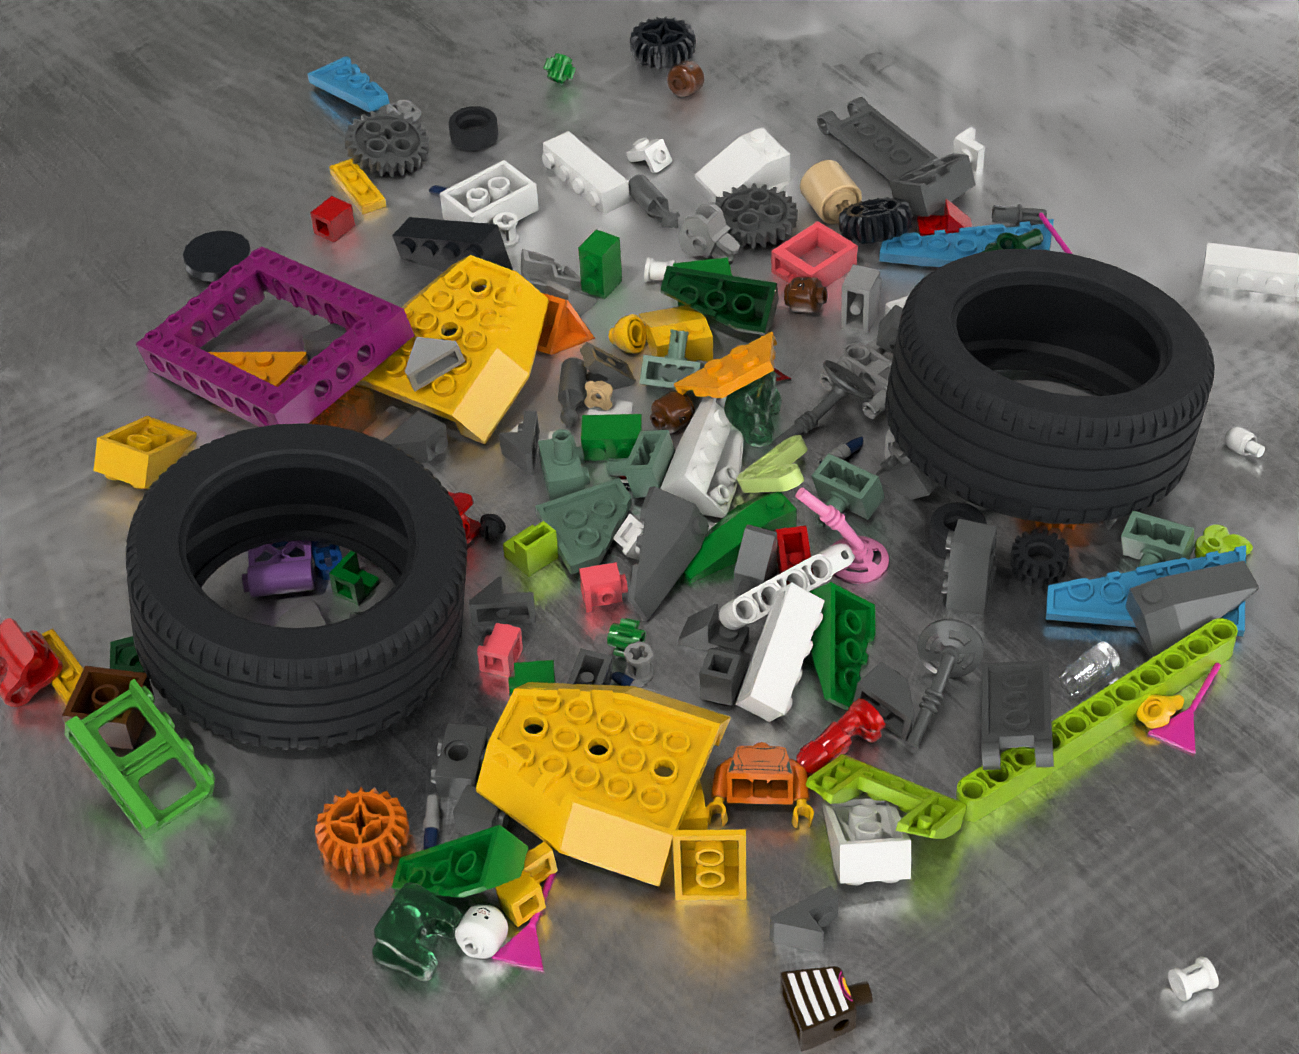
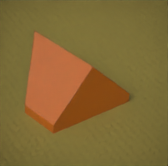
M542 293L548 298L549 303L537 351L553 355L595 339L568 300Z

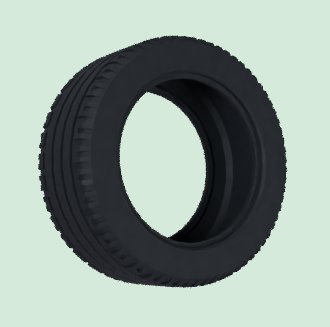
M1005 249L976 253L952 261L929 273L921 282L917 283L908 296L901 314L885 398L886 417L890 431L905 455L929 478L949 492L980 507L1023 520L1053 524L1098 523L1131 515L1132 510L1137 512L1145 510L1156 502L1161 501L1179 483L1187 469L1213 385L1214 357L1204 332L1176 300L1153 284L1121 268L1095 259L1049 250ZM1019 370L1043 373L1079 384L1100 396H1074L1053 393L1013 381L995 371Z
M304 423L276 424L242 430L225 435L222 438H217L211 441V443L200 446L199 449L192 450L187 456L178 459L177 463L172 464L167 468L166 472L159 476L157 481L152 483L133 515L126 540V570L131 626L137 655L147 677L151 679L152 685L159 691L160 695L167 699L168 703L173 708H176L181 715L188 716L190 721L199 723L200 727L204 729H212L214 734L224 735L225 738L230 740L238 739L243 744L253 743V746L257 747L264 745L269 746L270 749L282 747L283 750H289L290 748L305 750V747L319 749L321 746L333 747L336 743L341 745L347 744L350 740L358 741L363 739L364 735L372 736L377 730L383 731L389 728L390 724L400 722L401 717H407L413 710L419 708L422 701H426L432 692L438 688L439 683L444 680L452 666L460 644L463 624L467 568V541L463 522L454 504V500L449 496L446 488L441 485V482L433 476V473L425 469L422 463L415 461L411 455L403 453V450L393 447L388 442H383L378 438L354 430ZM300 540L333 544L354 551L381 568L395 585L383 599L354 617L333 624L307 628L274 627L247 620L224 609L202 590V586L207 579L232 558L266 544Z

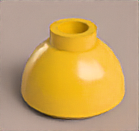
M635 314L626 315L615 324L614 328L609 330V340L611 344L616 345L626 353L638 354L646 343L645 325L639 316Z

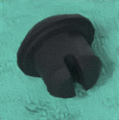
M484 514L481 516L480 523L482 526L479 529V533L484 539L489 537V540H495L498 534L506 530L504 521L498 515Z

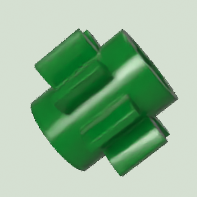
M555 53L554 58H547L543 67L544 70H547V78L560 84H564L565 80L573 79L576 68L572 67L573 65L571 64L573 60L559 53Z
M621 618L620 624L613 623L607 637V645L615 648L614 656L625 658L624 651L629 644L645 642L646 631L638 629L640 621Z

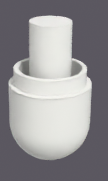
M1233 427L1225 435L1226 445L1240 455L1253 454L1261 457L1265 451V447L1257 443V437L1242 427Z

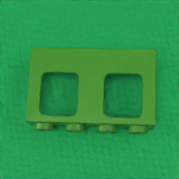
M133 679L130 681L129 690L84 719L80 720L76 715L65 722L64 735L140 835L146 840L211 796L214 790L215 776L207 764L203 763L201 765L195 758V750L191 743L185 737L180 738L174 731L175 725L171 717L165 711L161 713L154 705L155 699L146 686L140 687L136 680ZM137 708L155 730L156 735L128 755L118 757L101 737L98 730L126 710ZM176 759L193 779L196 788L166 809H157L141 789L138 782L167 761Z

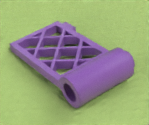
M303 540L287 541L289 543L281 550L271 546L272 544L248 550L249 567L247 568V573L242 574L244 592H250L251 598L315 590L312 542H302ZM295 547L305 552V556L290 557L287 554ZM264 551L273 555L268 561L256 562V558Z

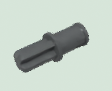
M1018 204L1017 207L993 205L992 223H1014L1016 226H1019L1020 222L1030 221L1032 224H1044L1039 218V213H1043L1047 218V210L1022 208L1021 204Z

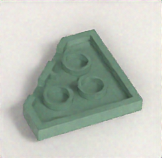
M616 478L536 505L535 513L540 523L545 521L556 530L558 553L572 575L578 573L579 568L601 564L613 541V537L632 506L629 492L620 478Z

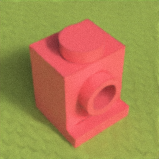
M617 562L579 568L581 593L586 613L592 612V607L622 602V594L628 593L625 574H619Z
M495 624L491 635H486L483 646L479 645L477 648L480 671L505 677L512 675L514 663L518 662L523 650L521 628L509 624Z

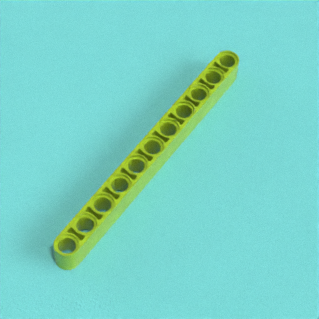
M1224 618L1210 621L1053 720L1054 767L1036 768L1035 749L1009 748L1000 754V770H983L982 765L963 777L958 782L956 790V800L967 804L963 820L974 822L984 818L1137 719L1136 712L1149 696L1157 694L1173 696L1209 673L1215 663L1223 664L1232 657L1238 632L1237 626L1232 621Z

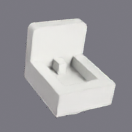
M970 127L954 138L953 153L969 155L972 170L978 172L984 166L985 146L975 141L976 130Z
M647 137L642 138L633 144L634 148L626 152L630 162L646 160L652 173H657L672 163V158L663 138L648 140Z
M631 513L613 539L624 548L623 554L639 560L640 548L636 546L637 536L643 535L644 522L638 516Z

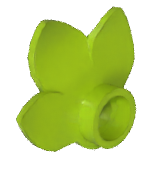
M1214 524L1206 527L1203 531V536L1197 538L1194 553L1199 558L1204 557L1206 553L1215 551L1224 553L1234 551L1235 547L1246 545V555H1248L1252 551L1253 546L1243 536L1229 534L1225 526Z

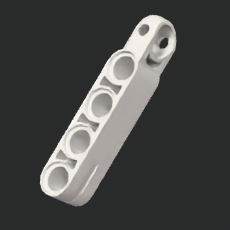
M842 543L830 546L725 603L720 610L719 617L721 623L729 630H738L769 614L776 592L787 585L786 580L808 592L830 580L833 574L851 565L855 558L852 550L847 544ZM811 567L816 571L817 577L813 575ZM761 593L766 596L768 605L762 600ZM736 607L742 611L743 619L737 615Z

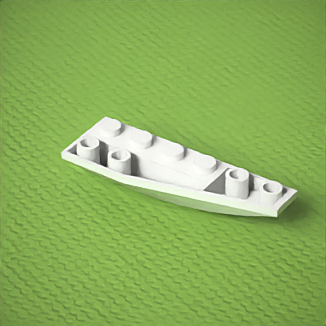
M747 385L724 398H712L711 396L703 398L678 444L660 488L696 504L702 515L725 517L738 486L736 478L741 473Z

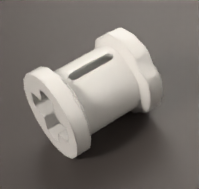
M510 212L499 213L493 218V224L498 225L506 249L513 248L519 243V235L516 233L518 220L516 215Z
M648 257L644 270L645 282H650L651 280L663 281L666 267L673 266V263H676V261H653V258Z
M1206 957L1197 958L1195 964L1181 970L1174 968L1168 972L1170 986L1181 1001L1189 1000L1193 993L1202 989H1214L1219 985L1216 970Z

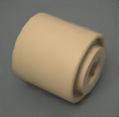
M825 160L814 164L801 179V194L825 223H839V214L843 209L862 200L861 190L836 161Z

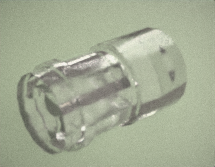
M1099 641L1081 654L1074 663L1068 664L1062 669V672L1059 674V682L1068 694L1079 697L1087 693L1095 683L1102 681L1120 666V658L1111 645Z

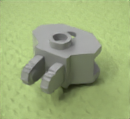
M714 203L701 204L697 208L695 215L688 216L685 219L677 235L682 251L688 256H704L706 259L709 256H713L715 259L728 257L729 264L733 263L734 254L739 252L741 246L728 233L730 227L726 225L723 211ZM688 230L692 231L693 236L689 234Z

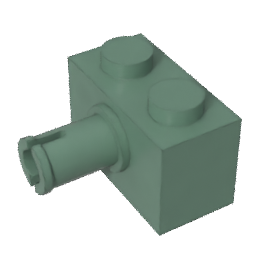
M670 330L668 355H665V357L643 355L639 384L676 390L674 383L705 367L704 363L687 361V358H685L689 332Z
M559 429L552 434V439L538 441L540 465L549 501L583 490L585 485L590 484L588 468L581 466V464H584L582 446L576 447L574 436L571 435L570 431Z
M669 430L640 431L629 458L608 459L606 464L608 476H626L634 498L646 497L650 487L661 488L675 453Z
M829 453L811 476L818 496L828 500L826 505H832L840 513L848 510L868 520L885 498L879 476ZM817 514L815 516V520L818 522V524L824 527L825 523L819 519V515Z
M1133 510L1121 535L1123 555L1140 560L1138 567L1180 558L1189 560L1195 548L1194 528Z

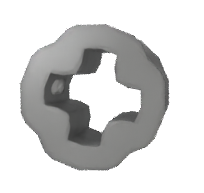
M645 642L632 643L624 651V657L628 663L625 674L645 684L649 683L654 677V667L651 664L654 655L649 644Z

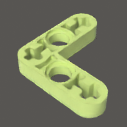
M795 435L782 441L741 472L736 479L743 493L783 492L800 485L804 481V477L798 464L792 463L808 450L802 436Z

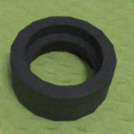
M481 106L465 107L454 112L449 118L450 139L452 144L466 151L485 149L493 145L498 138L497 118L495 113L488 108ZM472 126L484 127L482 129L474 131L463 130L465 128Z

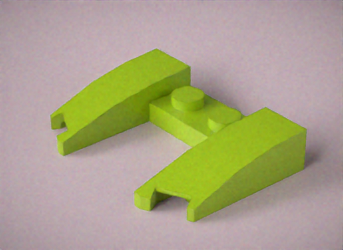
M843 754L808 777L806 782L808 788L818 793L830 804L845 803L864 792L874 800H886L896 804L900 810L908 814L897 822L895 831L933 839H945L959 831L967 804Z

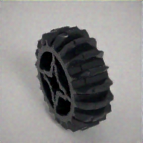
M667 16L660 19L656 17L654 20L647 19L646 23L640 22L639 26L634 27L631 33L630 51L632 56L641 65H649V68L658 67L661 69L662 67H667L670 69V66H676L681 62L687 61V59H691L693 53H695L696 35L694 30L691 29L690 24H685L684 20L677 21L675 17L672 19H668Z
M878 197L877 199H868L863 202L859 201L857 204H851L849 207H846L839 214V229L842 236L855 244H873L875 242L892 240L894 237H900L902 234L907 233L912 228V211L909 203L896 197Z

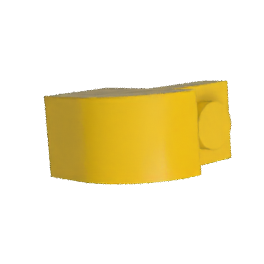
M542 842L535 848L527 851L524 869L520 878L495 887L502 911L517 927L531 919L534 914L546 908L539 884L546 880L548 876L558 871L553 850L546 842Z

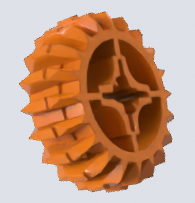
M360 787L357 793H351L347 789L344 797L341 798L334 795L333 804H324V813L318 814L317 825H315L318 850L323 853L327 863L333 862V866L337 870L345 867L348 873L351 874L357 868L364 875L367 868L373 867L378 872L379 864L385 863L391 866L392 856L401 857V847L407 846V835H409L410 831L407 812L404 810V807H401L398 798H391L388 791L379 794L375 787L369 792H365Z

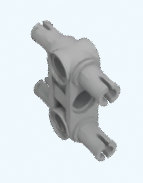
M877 338L867 344L859 342L848 344L844 348V355L837 361V364L854 373L873 391V397L862 404L864 406L862 407L863 413L870 419H874L885 410L886 390L892 364L891 360L883 356L887 350L876 345ZM826 372L820 375L821 385L826 390H832L834 382Z

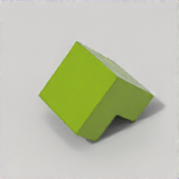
M545 521L536 526L532 524L503 543L504 557L528 577L532 576L559 558L556 530Z

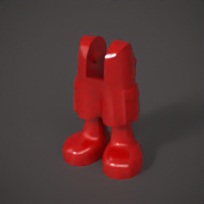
M858 698L851 704L848 711L838 722L833 721L814 741L804 745L797 754L795 761L805 768L808 778L841 754L845 755L850 751L851 737L858 735L869 743H875L882 737L880 731L885 727V722L874 706L868 701Z

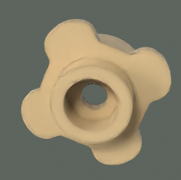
M588 381L585 384L587 397L584 399V404L587 407H601L603 410H609L612 407L610 399L613 387L604 381Z

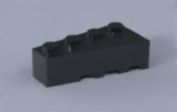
M409 217L392 235L400 258L443 272L454 263L469 255L513 270L497 224Z

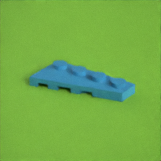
M348 56L308 73L309 83L367 112L378 111L380 107L389 104L388 94L376 82H370L369 76L366 73L362 74L358 65L351 64V59Z

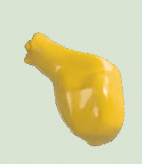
M1151 695L1140 705L1136 716L1148 728L1163 727L1169 723L1170 717L1177 710L1182 709L1184 697L1181 695Z

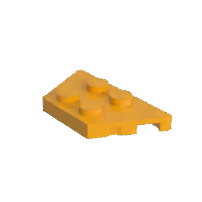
M771 331L747 345L733 348L730 354L721 359H713L707 362L704 368L674 383L676 391L684 395L687 391L693 390L695 396L724 398L774 371L775 363L773 360L776 357V352L773 346L777 345L774 333Z
M208 352L276 387H279L289 376L294 374V370L299 365L305 366L308 363L307 352Z

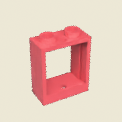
M817 221L771 251V272L788 283L796 277H817L823 287H827L847 274L853 264L857 265L858 245ZM817 246L832 255L815 267L800 259L801 256Z

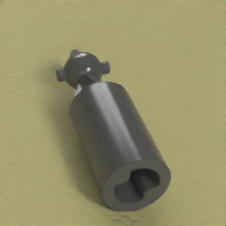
M639 174L629 180V195L651 217L662 218L660 223L662 228L664 226L678 228V217L681 215L679 212L669 211L667 198L644 175Z
M568 358L561 365L558 401L563 407L560 419L566 428L576 425L578 414L575 409L584 402L587 369L584 366V361L579 358Z

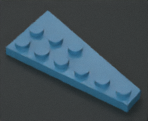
M1048 219L1053 226L1054 219ZM1030 221L1020 222L1019 227L1009 228L1002 224L959 228L958 233L946 234L945 230H934V235L921 236L916 232L905 233L900 237H894L892 240L882 242L879 261L939 268L957 259L984 251L986 246L995 242L1001 233L1007 232L1019 236L1035 228L1041 231L1043 242H1041V245L1031 249L1050 251L1052 234L1045 224L1031 225Z
M1246 545L1235 547L1234 551L1206 553L1204 557L1195 559L1180 558L1136 567L1135 571L1125 573L1116 571L1107 573L1105 577L1091 580L1081 578L1048 585L1046 620L1136 627L1125 607L1130 588L1160 577L1239 561H1245L1246 563ZM1245 601L1232 612H1228L1221 617L1232 621L1237 626V636L1242 637L1245 632Z

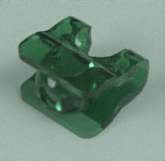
M774 371L761 377L760 380L757 379L727 395L724 406L729 422L742 433L746 442L755 448L767 447L772 444L775 429L771 416L779 414L782 404V397L776 387ZM759 428L765 436L756 435L753 429Z
M412 882L405 883L374 929V937L377 942L372 949V957L376 962L386 967L400 970L420 981H428L437 971L438 961L433 952L425 948L419 940L427 935H439L447 939L456 938L457 926L464 916L458 909L438 899L424 887Z

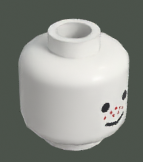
M492 905L472 906L457 926L455 933L457 944L470 957L490 958L499 950L507 936V920L502 912Z

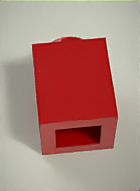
M334 196L329 197L310 212L314 234L335 243L355 227L352 205Z

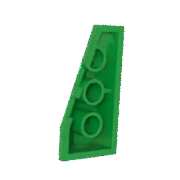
M782 492L765 493L737 505L707 532L700 550L682 574L690 583H693L735 564L747 524L771 531L797 527V509Z
M829 582L810 591V593L825 600L821 609L823 614L822 621L818 628L814 630L811 641H813L811 654L825 700L848 711L854 700L857 683L861 680V667L867 663L869 657L866 653L868 643L874 640L875 604Z
M499 824L401 857L391 888L401 892L458 898L474 895L520 878L524 869L528 846Z

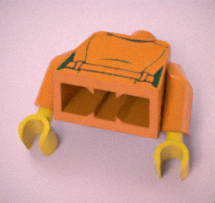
M764 742L756 743L754 746L737 747L733 757H729L715 769L711 798L714 801L706 807L708 824L711 825V818L714 814H721L722 826L727 824L728 816L726 807L723 804L724 800H727V803L793 805V802H796L797 806H795L792 815V825L794 828H797L798 816H805L809 821L808 826L810 828L813 822L814 810L806 802L810 800L809 788L806 786L807 772L805 768L794 759H790L784 747L770 746Z

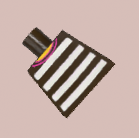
M837 966L780 972V994L802 1052L853 1031L856 1027V1007L873 1002L868 982L864 981L847 985L842 969Z

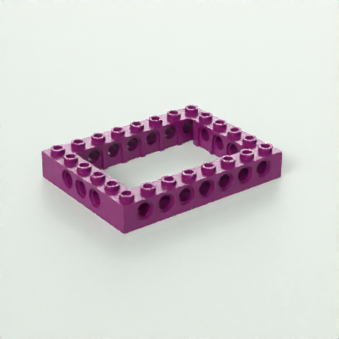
M261 246L252 251L238 265L230 268L229 272L220 279L212 282L198 296L190 299L180 310L169 315L162 324L154 330L147 332L136 343V346L150 371L258 427L276 424L310 423L415 335L404 308ZM264 291L275 295L278 300L283 299L292 303L295 308L301 307L309 311L313 316H321L327 319L330 324L336 323L345 327L347 331L335 339L321 353L314 356L300 370L289 376L279 387L200 349L212 338L218 337L219 333L234 321L237 322L241 319L240 316L254 305L260 304L265 298Z

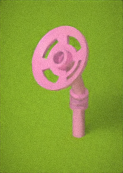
M800 488L795 497L817 513L822 522L832 530H838L843 538L836 541L833 545L847 544L855 556L851 565L833 575L844 582L853 584L873 582L883 576L889 566V555L885 547L872 538L858 536L846 522L843 513H840L832 505L827 506L805 488ZM873 551H879L881 554V561L878 565L873 562ZM847 568H848V569H851V570H865V569H867V572H862V573L850 572V571H847Z

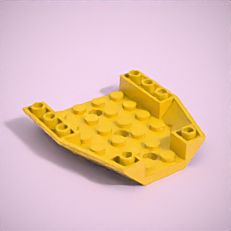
M469 255L454 263L401 307L404 308L415 336L349 390L366 396L370 389L376 390L456 423L462 436L486 444L530 377L549 300L518 272ZM487 285L486 289L481 292L474 291L476 287ZM457 329L456 333L451 336L444 335L447 330ZM416 337L456 341L465 360L464 363L417 391L413 390L405 373Z
M528 682L514 689L488 741L476 792L559 853L660 887L672 858V830L679 829L714 745L719 747L730 717L636 686ZM531 724H537L543 730L537 734H530L525 731V728ZM596 745H601L607 748L608 751L603 755H594L589 750ZM659 767H668L673 771V774L668 777H661L655 773V770Z

